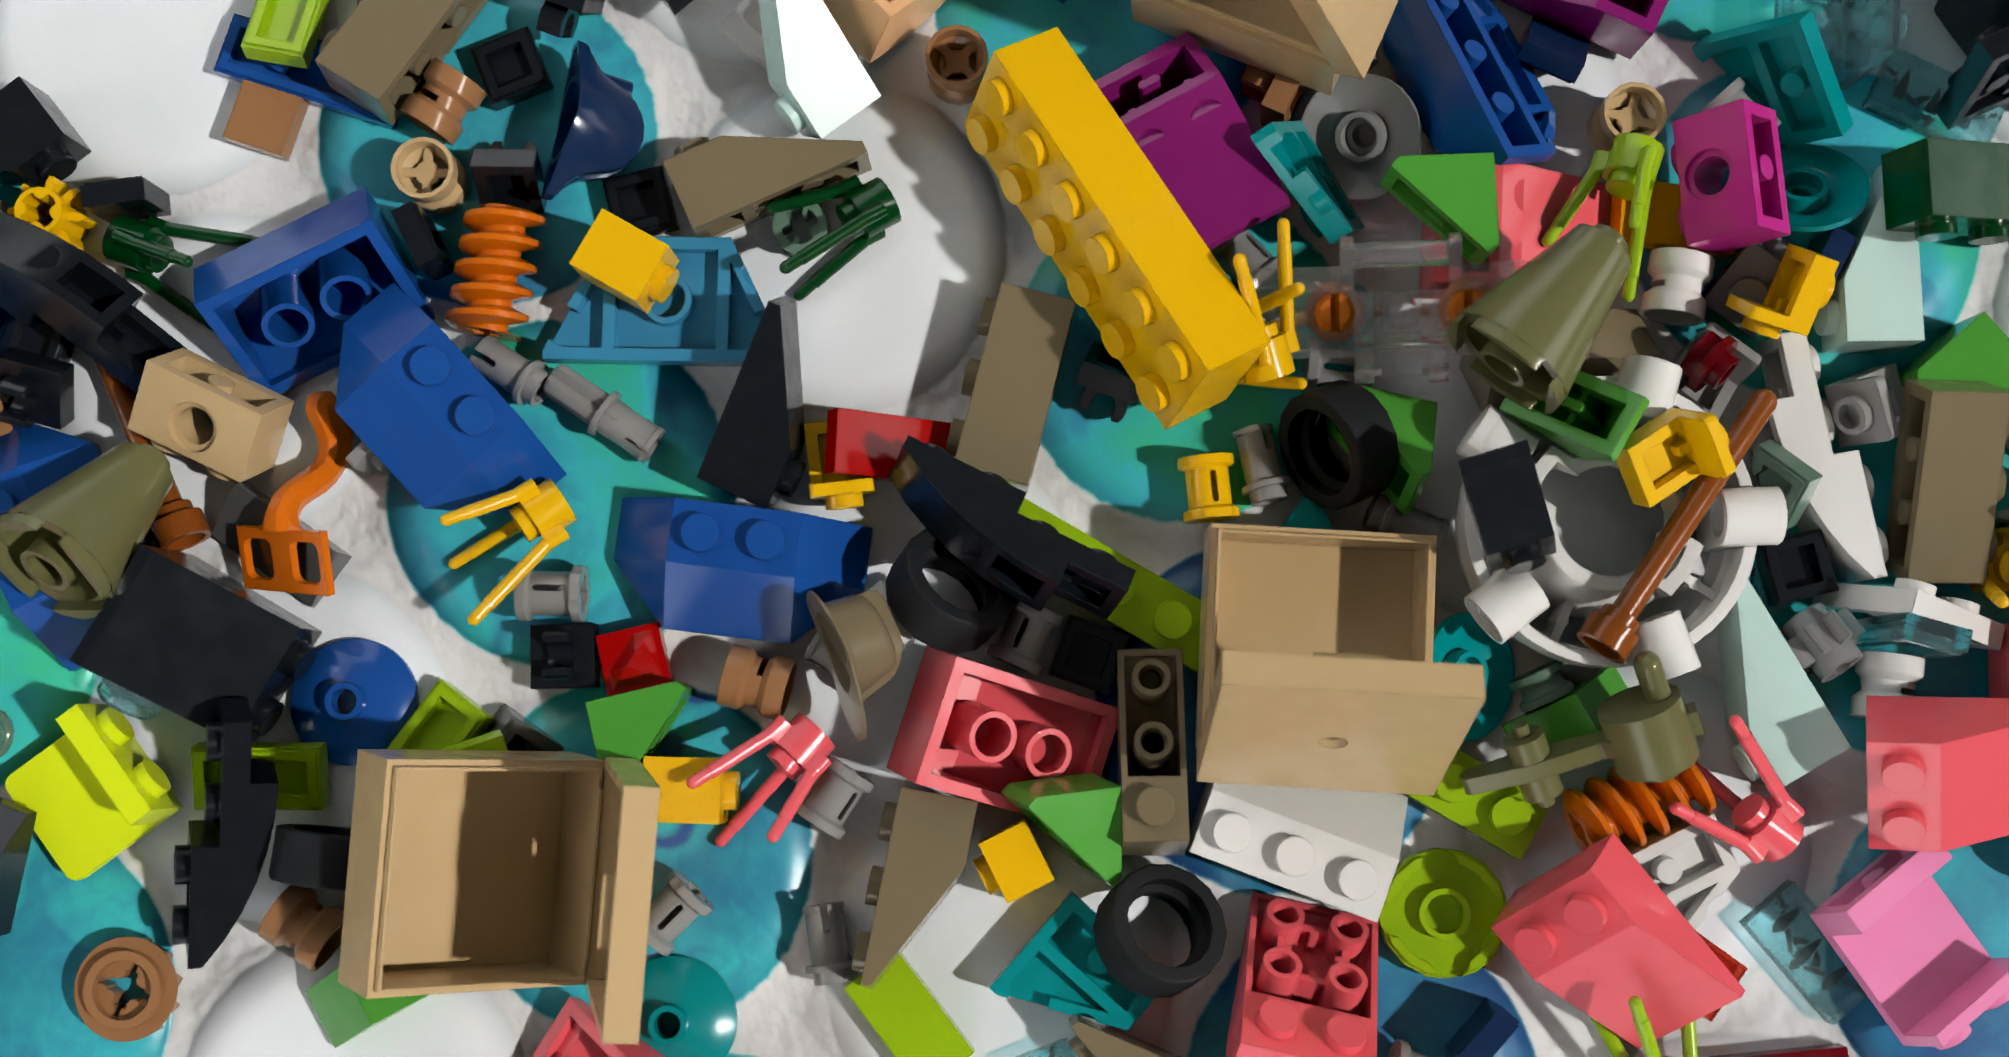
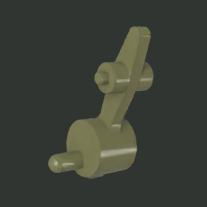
M1643 651L1635 657L1633 662L1639 685L1615 693L1598 707L1597 717L1602 728L1600 731L1548 743L1542 727L1528 726L1525 720L1517 721L1511 725L1512 731L1503 739L1507 756L1467 769L1459 775V778L1467 795H1476L1519 785L1524 801L1532 804L1539 803L1541 808H1548L1556 803L1554 798L1558 797L1564 790L1559 774L1604 759H1612L1618 776L1626 781L1660 783L1673 779L1698 760L1700 748L1696 736L1703 735L1705 732L1695 703L1685 704L1680 689L1668 683L1659 656L1651 651Z

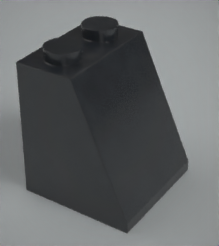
M142 544L120 578L114 595L112 591L113 598L108 597L102 607V611L98 613L70 660L203 728H206V722L219 721L220 698H248L253 721L252 741H256L258 736L266 735L279 720L284 708V704L280 700L292 680L297 681L302 678L312 666L318 652L314 645L322 631L252 589L244 588L242 583L196 556Z

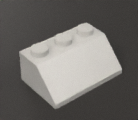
M1207 782L1189 830L1190 842L1186 850L1377 923L1400 859L1409 796L1398 793Z

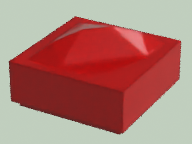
M659 622L595 636L608 697L674 681L663 629Z

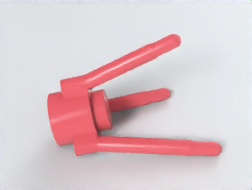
M797 713L788 722L779 714L762 732L706 765L705 768L687 779L686 784L688 788H698L768 744L772 743L774 745L767 753V757L777 768L715 837L714 843L717 847H724L787 777L795 781L802 774L767 833V840L769 842H777L787 825L790 824L816 779L832 764L827 756L835 749L834 744L805 715Z
M1732 715L1728 722L1772 797L1751 794L1742 800L1696 761L1695 764L1705 776L1712 793L1733 811L1731 821L1735 825V830L1680 802H1672L1669 810L1687 823L1741 850L1755 864L1763 860L1776 862L1788 856L1799 845L1803 837L1804 828L1798 820L1803 817L1805 810L1789 796L1739 715Z

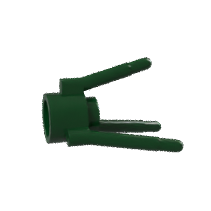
M853 175L836 185L791 195L766 204V211L774 214L839 198L844 200V202L836 206V213L842 225L796 252L795 255L783 261L779 266L783 274H788L849 237L853 239L851 243L794 290L793 298L796 301L806 298L865 248L886 237L885 229L901 221V214L896 200L882 179L876 177L862 184L857 175Z
M125 214L119 215L112 220L105 231L102 242V252L106 260L125 267V279L147 287L187 316L214 332L192 301L153 275V272H162L169 263L186 268L193 265V258L175 250L173 241L169 236L240 247L259 237L171 223L153 215L145 222Z

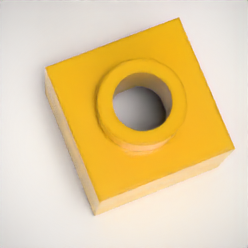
M1025 818L980 840L978 843L983 855L973 860L975 867L988 893L992 895L1001 890L1007 904L1055 880Z

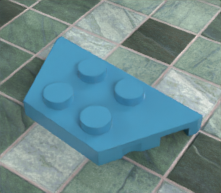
M653 236L669 245L680 260L676 266V269L680 272L678 281L666 301L662 304L655 301L647 315L593 283L584 280L578 284L567 306L570 310L553 341L548 339L543 348L542 359L552 364L742 366L765 307L731 237Z

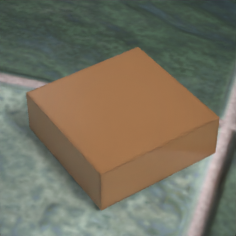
M243 79L222 137L232 144L289 161L309 103L302 97Z

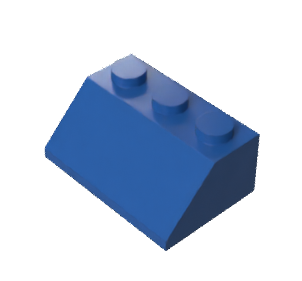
M366 186L193 269L194 306L250 380L279 394L339 366L343 323L393 282L432 320L435 319L434 311L397 234Z

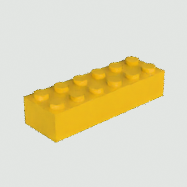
M1052 28L993 51L964 123L970 144L977 153L984 155L999 178L1003 194L1010 203L1017 205L1033 229V236L1038 247L1044 254L1052 258L1066 279L1067 288L1076 304L1085 308L1101 332V339L1107 352L1113 358L1120 361L1134 382L1140 402L1148 411L1155 414L1163 428L1167 430L1225 401L1271 342V339L1059 28Z

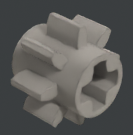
M1821 602L1813 604L1792 617L1780 630L1788 641L1786 642L1805 673L1808 672L1809 675L1815 674L1821 683L1828 682L1843 674L1863 657V653L1856 644L1861 641L1858 637L1863 635L1866 630L1847 607L1836 612L1834 609L1828 611Z

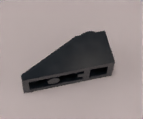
M785 295L770 300L767 303L697 475V478L766 509L779 501L783 495L788 498L793 496L806 468V463L798 460L806 440L796 300Z

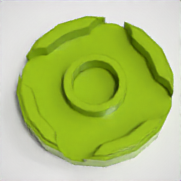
M1430 848L1410 854L1397 865L1378 919L1383 941L1401 963L1426 977L1444 979L1475 973L1496 956L1503 943L1491 929V926L1506 905V896L1502 883L1485 863L1463 851Z

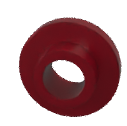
M1710 331L1703 336L1680 364V367L1683 369L1682 375L1688 379L1686 386L1695 393L1706 385L1712 390L1720 387L1740 362V359L1733 355L1738 341L1730 335L1723 339L1714 331Z

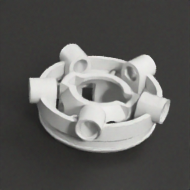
M1627 355L1623 358L1619 376H1595L1642 395L1650 401L1633 432L1669 408L1705 412L1692 401L1677 393L1683 369L1677 364L1661 358L1646 355ZM1489 404L1472 424L1459 444L1456 453L1464 458H1468L1527 440L1533 454L1541 437L1524 427L1522 423ZM1555 443L1548 445L1533 456L1540 485L1551 469L1578 476L1582 472L1595 467L1612 466L1619 470L1616 461L1582 460ZM1742 459L1736 467V471L1731 475L1697 526L1696 540L1690 537L1646 605L1655 599L1672 596L1676 590L1685 593L1692 599L1682 612L1680 610L1657 613L1638 620L1640 627L1636 631V635L1639 641L1623 664H1619L1603 658L1589 648L1563 643L1559 639L1565 626L1569 623V617L1586 620L1591 611H1600L1604 604L1613 605L1634 572L1625 575L1607 576L1591 572L1576 563L1564 549L1556 528L1557 507L1547 500L1545 502L1555 534L1556 553L1545 556L1546 563L1542 566L1524 573L1507 574L1505 568L1490 572L1483 558L1478 532L1466 498L1463 481L1459 490L1455 513L1457 552L1462 570L1472 590L1471 593L1464 597V603L1477 624L1494 641L1503 644L1513 637L1536 652L1554 660L1590 668L1633 666L1634 659L1639 653L1651 651L1659 656L1667 680L1701 667L1694 644L1709 634L1726 617L1737 602L1752 570L1757 546L1779 545L1783 542L1786 535L1788 517L1786 500L1782 490L1777 486L1753 487L1750 475ZM1683 487L1660 501L1664 513V525H1666L1684 498L1685 492ZM1710 552L1702 581L1697 577L1691 576L1690 574L1700 553ZM1550 609L1552 613L1546 620V627L1543 633L1529 624L1545 610Z

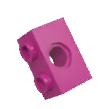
M1742 98L1672 121L1674 144L1671 148V162L1678 175L1681 205L1678 209V223L1681 232L1685 236L1687 246L1721 254L1791 235L1776 110ZM1729 169L1730 174L1728 182L1725 185V187L1721 190L1722 178L1726 171Z

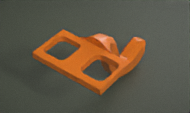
M331 391L313 392L307 397L305 405L308 419L315 431L319 444L315 461L276 491L270 500L260 526L246 524L236 526L244 588L319 596L335 594L328 532L325 530L303 529L300 525L301 510L308 503L327 492L338 481L348 464L345 458L353 449L354 431L335 412L336 396ZM252 538L265 539L270 544L274 569L273 578L261 577L255 572L251 549ZM298 542L312 543L316 547L321 575L320 582L306 581L301 576L297 553Z

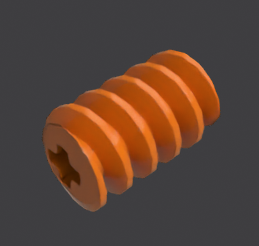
M480 204L479 208L468 210L463 215L462 222L475 233L465 234L460 237L458 247L470 258L457 260L453 270L458 277L467 282L452 285L449 292L451 299L464 307L448 310L445 314V321L460 332L472 336L485 338L491 335L500 341L519 342L522 341L521 338L508 332L509 325L528 323L529 316L513 308V301L533 298V291L517 283V277L537 274L538 267L522 259L521 255L522 252L540 250L542 247L540 241L525 234L526 227L546 225V218L535 212L505 204Z
M1695 763L1673 779L1660 783L1626 781L1618 776L1615 766H1612L1608 769L1607 781L1598 776L1591 777L1585 781L1584 793L1576 788H1569L1563 791L1561 797L1566 824L1581 851L1611 833H1614L1619 840L1620 836L1626 834L1637 846L1643 847L1647 845L1643 824L1647 822L1661 835L1670 833L1666 813L1670 811L1669 806L1672 802H1680L1691 808L1689 801L1695 799L1708 812L1716 809V801L1711 787ZM1678 817L1683 823L1688 824L1685 820Z

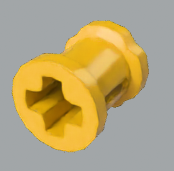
M1205 453L1177 459V470L1184 472L1188 510L1183 513L1184 524L1212 523L1240 517L1239 507L1232 504L1228 467L1234 464L1233 453Z

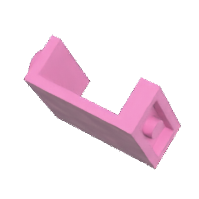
M1886 850L1809 914L1903 1046L1936 1047L1938 1050L1951 1048L1964 1041L1971 1034L1972 1028L1970 1024L1984 1011L1997 1008L2009 1001V958L1990 957L1932 877L1935 872L1953 858L1949 851Z

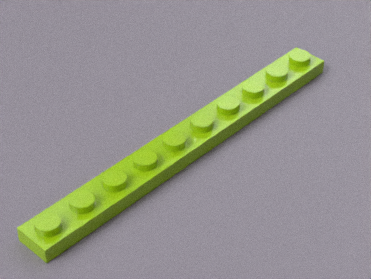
M1024 498L1018 511L1019 514L1032 520L1044 521L1056 528L1060 534L1089 548L1104 550L1114 556L1118 562L1136 570L1126 595L1108 619H1102L1153 649L1182 648L1183 666L1198 674L1201 600ZM1460 750L1457 751L1433 796L1406 794L1414 801L1517 860H1521L1550 809V807L1541 808L1539 803L1532 804L1524 801L1519 785L1476 795H1467L1459 775L1463 771L1482 763Z

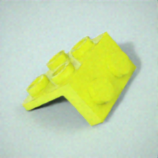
M76 703L55 720L65 735L11 773L5 782L6 791L16 804L37 812L33 830L65 876L71 880L88 878L183 808V805L171 790V783L167 775L155 762L150 760L134 737V730L129 721L111 704Z

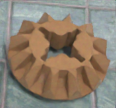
M122 936L108 940L93 949L80 965L74 983L75 1005L87 1027L97 1035L116 1042L136 1041L164 1028L163 1024L170 1014L180 1006L176 999L178 986L183 978L176 973L171 962L173 953L164 951L152 943V938ZM137 968L136 973H138L136 985L145 989L144 993L149 994L150 997L131 999L126 1004V1007H124L125 991L117 987L116 982L108 979L129 977Z

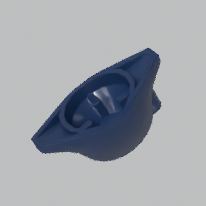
M580 40L575 43L572 49L556 137L541 199L545 200L554 199L560 191L574 183L600 181L615 176L633 160L639 152L644 139L643 117L637 103L631 97L633 82L604 73L592 55L590 47Z

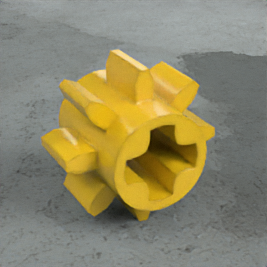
M54 176L47 178L45 187H30L25 183L22 184V194L17 198L14 207L7 208V213L50 232L83 251L84 246L82 242L87 237L90 229L97 228L98 223L90 219L82 208L80 190L76 188L68 190L67 184Z

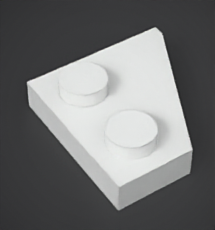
M1896 578L1894 587L1837 583L1839 591L1814 596L1811 605L1821 602L1828 611L1833 609L1839 611L1847 607L1850 612L1868 613L1867 622L1871 624L1883 625L1877 623L1881 622L1902 628L1904 626L1900 622H1905L1909 624H1922L1923 626H1917L1926 628L1922 622L1910 619L1921 620V616L1926 617V622L1942 627L1929 625L1931 630L1936 632L1909 628L1901 630L1886 625L1882 627L1905 632L1944 645L2000 651L2006 625L1979 615L1981 608L1979 604L1955 597H1936V586L1908 578Z
M1704 808L1698 811L1717 821L1714 813L1708 812ZM1679 820L1669 825L1670 833L1661 835L1657 831L1646 837L1647 845L1639 847L1634 843L1626 848L1696 930L1706 917L1707 908L1711 901L1723 895L1739 874L1740 869L1728 843L1689 823L1686 824Z

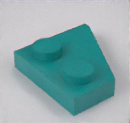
M1812 10L1706 35L1692 46L1695 56L1702 63L1711 57L1733 80L1740 77L1746 83L1743 91L1754 103L1776 110V116L1782 122L1778 126L1779 141L1785 147L1840 137L1854 125Z
M1301 120L1271 122L1250 136L1255 146L1301 205L1300 211L1303 219L1316 237L1321 238L1324 236L1329 244H1333L1347 239L1365 227Z
M1073 891L1068 894L989 987L999 996L1018 998L1047 1006V1009L1072 1016L1075 1014L1095 1019L1098 1023L1124 1030H1129L1155 999L1127 990L1108 973L1096 950L1093 931L1096 912Z

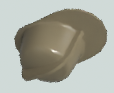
M810 590L806 594L808 608L827 650L842 710L854 737L859 742H862L866 739L867 731L863 701L894 677L902 657L903 643L900 630L883 595L877 590H868L857 595H850L828 602H823L815 592Z

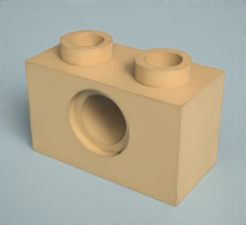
M180 348L146 360L127 429L150 439L151 444L160 451L183 455L206 466L207 471L216 478L242 483L274 467L294 400L196 353ZM207 414L211 418L213 426L209 423Z

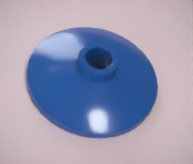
M357 638L339 640L318 650L315 661L307 673L299 680L294 681L290 698L291 718L300 739L303 742H327L328 761L348 766L357 765L358 749H387L419 707L417 683L405 660L397 652L384 644ZM349 689L356 696V706L350 713L345 714L338 707V698L343 691Z

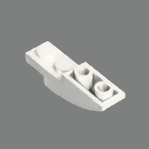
M1795 332L1781 333L1779 339L1770 338L1757 345L1758 354L1762 357L1761 367L1766 389L1776 395L1777 406L1754 440L1756 448L1758 444L1772 439L1823 475L1796 526L1801 533L1819 528L1822 530L1832 567L1846 582L1854 583L1887 577L1885 563L1888 560L1889 548L1884 532L1875 523L1871 500L1874 496L1873 477L1868 467L1862 464L1859 450L1833 454L1831 443L1835 437V426L1830 411L1822 406L1817 384L1821 374L1818 353L1812 345L1808 344L1807 336Z

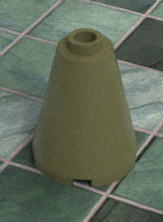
M1597 223L1594 226L1578 224L1457 314L1446 330L1451 346L1457 352L1465 343L1477 357L1469 368L1497 392L1530 410L1538 400L1546 402L1544 413L1552 414L1566 400L1631 268V259L1626 252L1628 250L1626 240L1620 233L1608 225Z
M123 442L0 515V571L30 598L41 590L58 600V603L51 609L54 612L82 620L97 617L108 597L113 598L112 591L114 595L120 578L139 550L173 486L174 479L166 456L149 444Z

